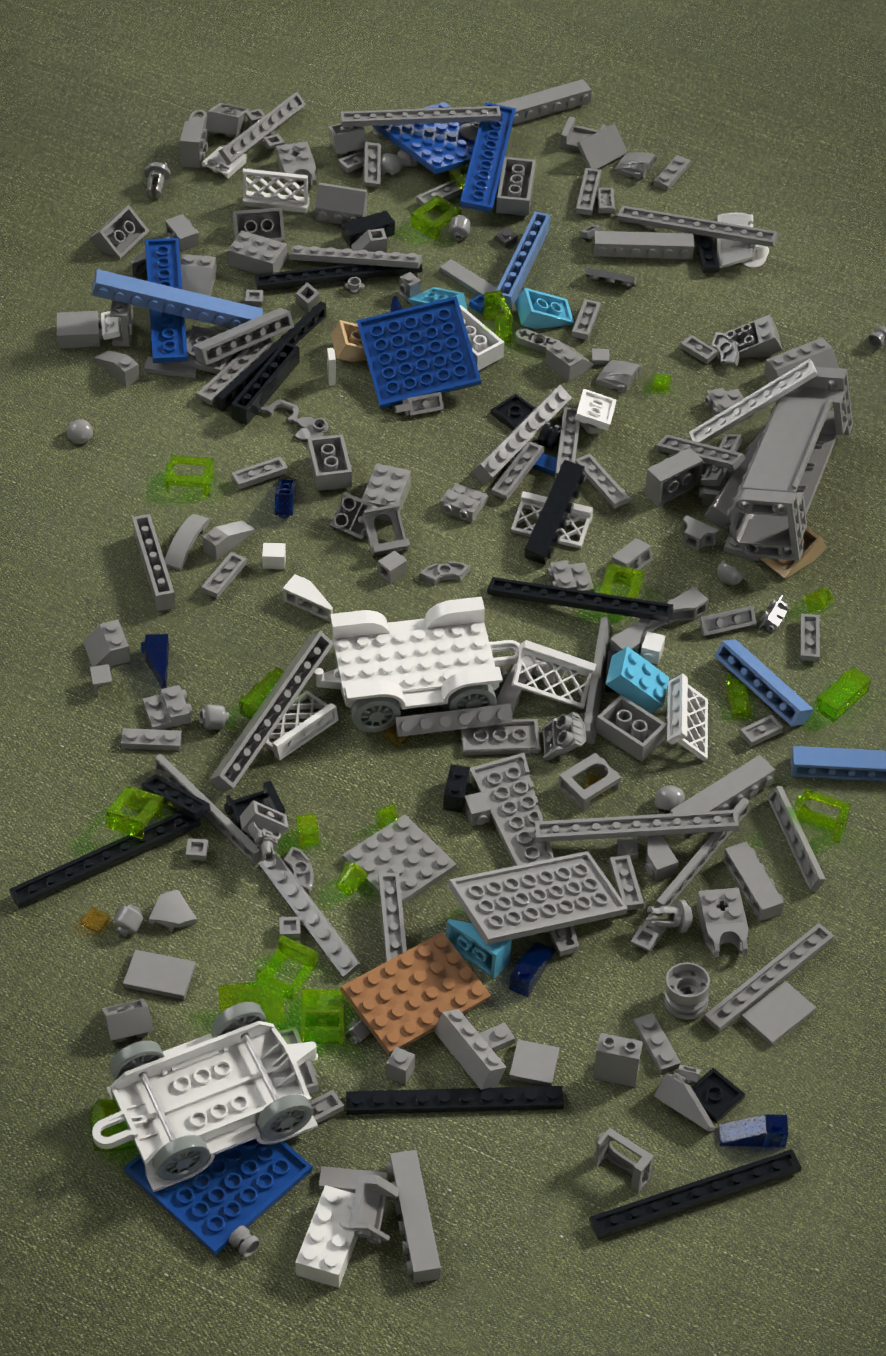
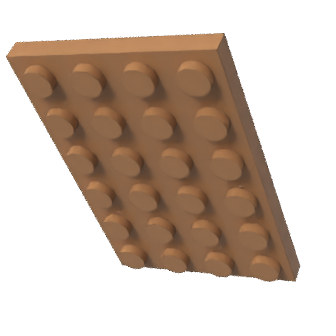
M443 932L342 985L340 989L388 1056L392 1054L395 1047L402 1049L434 1031L442 1012L459 1009L465 1014L490 1000L491 994Z

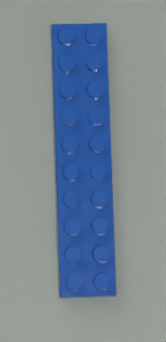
M485 102L484 106L500 107L501 121H483L479 124L460 206L492 213L516 108Z
M179 238L145 239L148 281L182 289ZM149 309L153 363L188 362L185 317Z

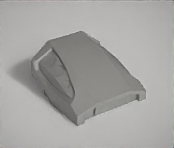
M628 152L617 164L614 173L628 178L633 177L636 180H643L646 177V172L652 170L658 155L644 152Z
M611 360L601 371L595 384L610 390L616 389L619 392H627L630 384L637 380V375L642 371L643 365Z
M344 492L338 509L329 525L363 540L366 529L362 514L367 507L375 505Z
M575 712L567 715L562 714L541 727L544 740L543 759L547 761L568 753L576 747H581L586 742L585 724L579 714Z

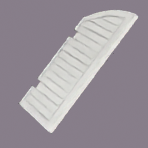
M733 212L717 216L718 222L753 227V224H750L753 223L752 214ZM717 238V258L720 268L753 259V248H750L753 247V244Z

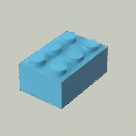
M627 646L612 655L606 685L651 714L664 706L669 677Z

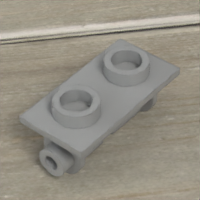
M783 595L769 603L767 607L769 611H766L760 618L762 623L759 629L763 625L767 627L769 632H773L778 628L782 621L781 619H783L788 611V604L781 601Z
M354 1019L346 1026L348 1031L342 1036L344 1037L349 1034L351 1036L349 1038L350 1041L356 1044L360 1043L370 1032L367 1030L362 1019L359 1021Z

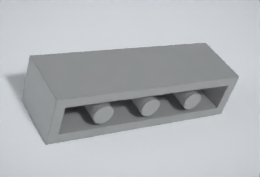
M747 841L725 848L723 861L759 922L781 915L783 905L785 904L784 898L775 889L774 881L771 878L769 879L764 865L758 861L755 850L749 846Z
M459 1009L442 1012L434 1028L435 1034L481 1090L497 1086L507 1067Z

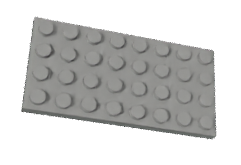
M588 851L450 879L448 882V887L486 945L626 914L628 907Z

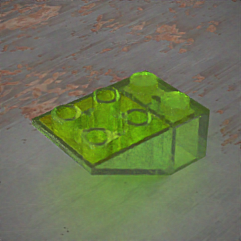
M302 989V1043L313 1041L316 1044H344V995L340 989Z

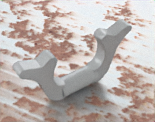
M277 400L269 406L261 407V412L268 413L270 416L273 415L276 408L282 407L290 410L293 414L287 418L288 423H294L296 426H299L297 423L299 408L296 404Z

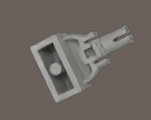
M253 800L240 815L241 828L254 838L257 848L262 851V859L271 862L275 859L274 850L278 846L279 839L289 828L287 816Z

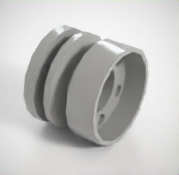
M689 962L679 963L670 968L665 979L664 1003L671 1015L685 1020L695 1019L703 1015L707 1010L709 1001L710 978L707 971L703 967Z

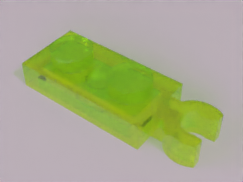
M727 674L726 693L732 718L751 717L752 711L746 685L741 683L738 677L732 679L730 674Z

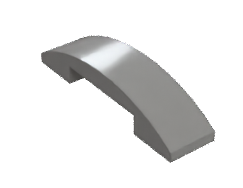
M261 108L246 112L250 126L265 116ZM273 130L260 140L261 144L268 149L285 144L281 136L275 134Z
M192 514L184 521L166 554L165 564L167 567L181 571L188 559L190 548L198 535L204 533L210 523V518Z
M524 655L523 662L526 668L534 665L531 658ZM515 663L507 676L496 705L511 703L512 714L523 692V689L511 686L517 663ZM535 667L528 670L531 676L535 673ZM520 674L518 682L527 684L529 680L526 674Z

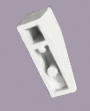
M294 574L283 587V601L331 622L330 614H333V607L311 581Z

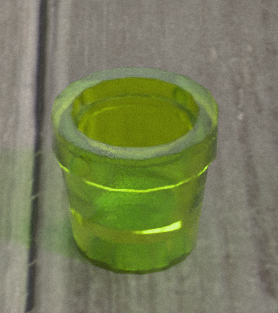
M353 862L344 863L343 871L336 882V887L342 893L352 896L361 884L367 883L368 874L361 866Z

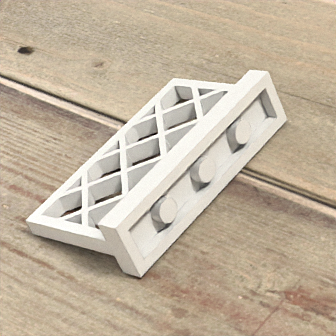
M243 168V206L265 209L282 207L283 211L307 213L309 206L308 175ZM247 175H253L256 179L251 181L247 178ZM263 177H269L272 180L267 183ZM283 178L286 179L288 182L286 184H283L279 181V179ZM302 180L304 184L299 186L295 181ZM260 181L264 186L259 188L255 183ZM276 183L280 188L275 190L271 185ZM292 185L296 190L292 192L287 187ZM252 187L256 192L247 191V189ZM268 188L272 194L264 193L263 191ZM284 190L288 195H281L279 192ZM298 192H300L301 194L304 195V197H299V196H296L295 194H297Z
M523 491L511 533L531 536L535 524L531 525L528 519L535 516L537 519L539 518V514L547 500L546 496ZM573 503L572 513L566 517L568 520L566 526L571 524L574 530L566 533L561 528L563 535L560 536L558 544L581 549L589 524H591L593 518V507ZM523 508L530 509L532 513L525 516L522 510ZM524 521L528 526L524 529L516 528L519 523ZM582 521L585 522V525L577 528L574 522ZM578 534L580 540L579 542L572 541L569 537Z
M528 640L522 642L519 645V656L511 686L579 709H584L591 676L595 671L596 664ZM524 655L530 657L534 665L526 668L523 662ZM542 662L548 663L551 671L544 674L539 664ZM533 667H536L540 674V677L533 680L528 671ZM560 668L565 669L569 677L562 680L557 670ZM553 672L558 683L551 686L546 676ZM525 673L529 683H519V675ZM577 674L586 676L585 682L581 686H579L574 677ZM542 678L547 689H538L535 682ZM571 678L576 688L569 692L563 682ZM560 684L565 694L562 696L556 695L553 687ZM576 690L581 696L580 703L574 701L570 695Z
M682 673L668 681L667 742L672 745L678 742L704 761L708 759V699L688 685V677Z
M305 691L295 699L288 711L297 710V713L285 714L282 718V723H279L275 728L281 729V733H272L264 745L274 752L275 758L279 761L339 721L337 707L332 703L327 705L309 691ZM307 698L312 701L311 703L301 704ZM300 709H311L310 713H300ZM314 709H321L318 712H314ZM308 718L304 722H299V719ZM286 719H296V723H285ZM293 728L289 732H284V729ZM279 738L273 743L270 742V739Z

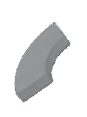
M716 332L711 347L720 352V363L726 366H738L739 351L737 345L728 335Z
M448 562L439 565L436 563L421 571L419 578L433 585L444 580L461 581L470 571V566L460 562Z
M291 846L283 862L305 891L310 894L314 883L312 865L309 858L301 850Z

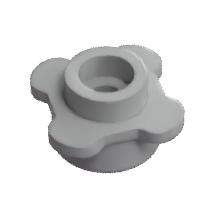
M351 277L348 283H345V288H348L351 293H357L360 289H364L365 285L361 283L360 278Z

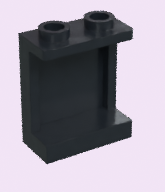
M271 781L263 783V791L232 800L230 795L226 796L225 812L231 816V821L245 835L248 833L241 828L240 815L253 800L285 814V808Z

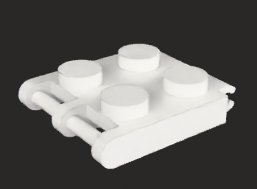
M220 146L202 162L201 166L204 168L208 167L213 172H219L226 178H230L246 163L247 154H241L227 165L218 152L223 148Z

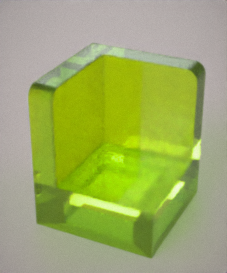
M828 585L803 596L810 613L835 602Z
M316 814L297 815L296 831L299 847L319 845V829Z

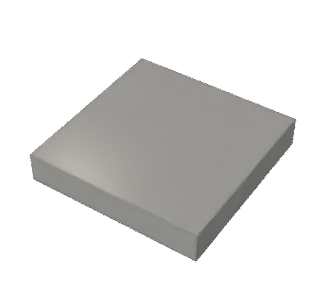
M517 1040L509 1079L542 1086H552L560 1047Z

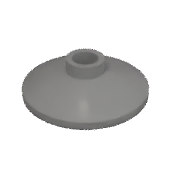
M480 123L463 124L460 126L459 132L463 137L475 141Z

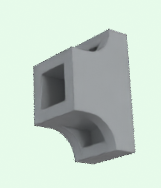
M687 515L685 516L681 530L684 534L682 545L699 552L704 546H714L716 544L718 529Z

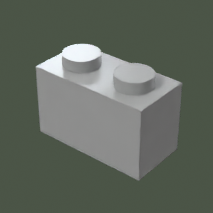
M183 214L165 220L166 234L170 238H179V250L181 252L199 246V232Z

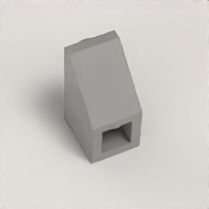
M384 228L367 230L351 245L352 250L383 251L387 253V237Z

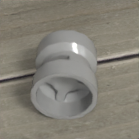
M878 326L868 336L867 342L872 348L880 349L886 343V327Z
M244 1225L238 1227L229 1237V1243L233 1247H237L239 1253L245 1258L251 1256L260 1246V1240L256 1236H251L250 1230Z

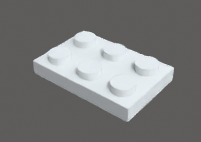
M583 389L575 419L584 424L594 425L599 429L609 430L616 399Z

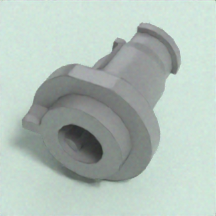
M154 162L145 167L144 174L148 178L146 189L148 197L152 195L153 184H157V198L161 197L163 184L170 178L171 173L166 162L163 164Z
M677 900L674 906H661L658 908L650 906L647 908V912L652 914H668V919H647L646 922L649 927L654 925L675 927L677 933H685L692 924V909L685 900Z

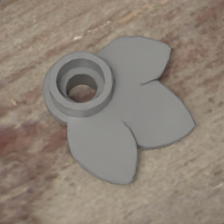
M299 418L297 423L302 428L296 433L295 437L302 441L308 440V438L323 437V434L328 431V423L322 418Z

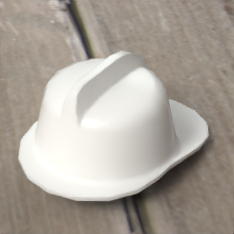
M753 244V247H750L753 248V259L741 262L750 268L762 266L769 253L767 246Z

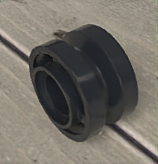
M546 421L541 428L538 444L541 446L547 444L548 448L553 449L559 440L561 426L556 424L552 427V423Z

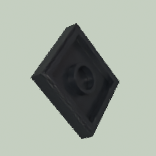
M514 394L492 408L490 414L513 430L535 407L517 394Z
M715 1068L708 1071L698 1080V1083L696 1082L691 1087L709 1118L716 1124L745 1098V1093Z

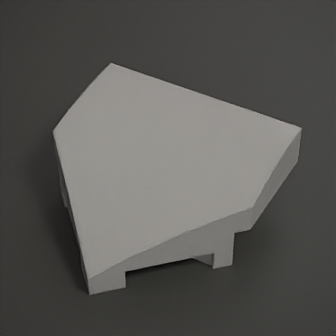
M174 890L159 895L148 922L153 925L157 922L166 926L172 932L174 927L194 925L197 918L179 890Z

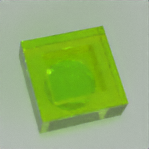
M654 373L652 390L669 392L672 375Z
M394 804L376 811V824L379 829L397 820L398 809Z

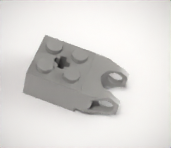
M204 110L193 111L189 121L184 123L180 138L182 167L201 168V164L205 160V152L208 150V131L206 129L207 114ZM198 114L203 115L202 118H201V117H195V116L198 115Z
M308 142L276 146V161L280 172L308 175V183L311 186H316V165ZM292 185L288 186L291 190L295 189Z
M739 888L698 891L696 908L703 939H705L706 946L712 952L713 957H719V946L724 943L735 945L742 955H747L749 929Z

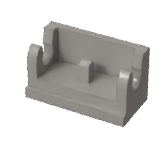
M637 538L611 556L612 561L619 564L614 569L625 575L626 578H629L653 560L651 545Z

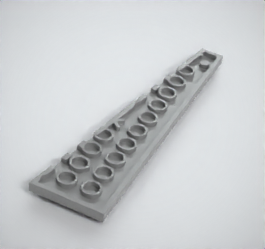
M524 753L470 768V776L478 792H484L491 809L490 817L515 866L554 858L550 842L536 843L535 822L543 821V817L539 810L538 799L535 796L534 785L529 775L530 771ZM574 926L547 931L559 957L579 951Z

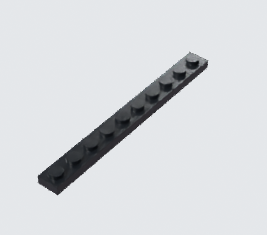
M346 264L255 275L257 290L304 286L307 282L310 285L348 281L351 277L366 279L401 275L409 272L419 273L422 272V264L419 269Z
M320 301L300 321L294 324L293 328L283 334L255 362H252L244 372H241L223 391H220L217 395V409L224 411L231 405L284 341L296 345L326 317V303Z
M492 577L487 588L488 595L662 622H669L674 610L673 604L496 577Z
M180 811L10 888V895L18 908H21L201 825V819L195 820Z
M563 1086L495 1087L482 1090L480 1088L346 1092L347 1115L564 1109Z
M791 1149L590 1216L589 1222L599 1240L801 1172L802 1167Z

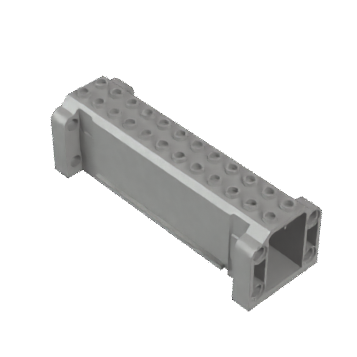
M815 367L818 373L816 377L776 400V405L771 410V416L767 419L766 428L762 430L761 440H758L757 449L752 454L751 462L748 463L747 472L743 474L742 484L738 486L737 495L733 498L732 507L728 509L727 513L731 523L729 531L732 534L733 542L741 547L745 555L800 561L804 551L802 537L807 527L806 514L835 445L836 436L850 435L853 427L847 369ZM832 403H833V409H834V411H829V410H830V407H831V405H832Z

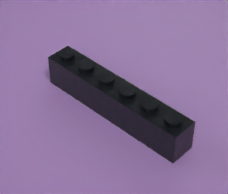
M285 341L231 403L232 420L245 425L249 424L261 407L264 406L300 363L298 346Z
M567 460L563 461L525 547V558L545 565L547 560L552 558L554 544H558L560 540L561 528H565L567 523L566 517L572 513L574 507L573 501L579 497V487L586 481L585 466Z

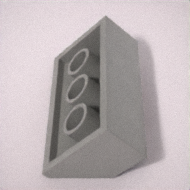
M822 337L766 359L764 376L772 382L809 358L815 367L839 368L833 348Z

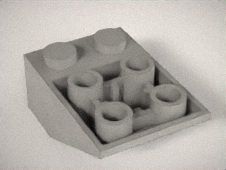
M770 314L724 333L737 345L739 358L768 357L783 351L777 327Z

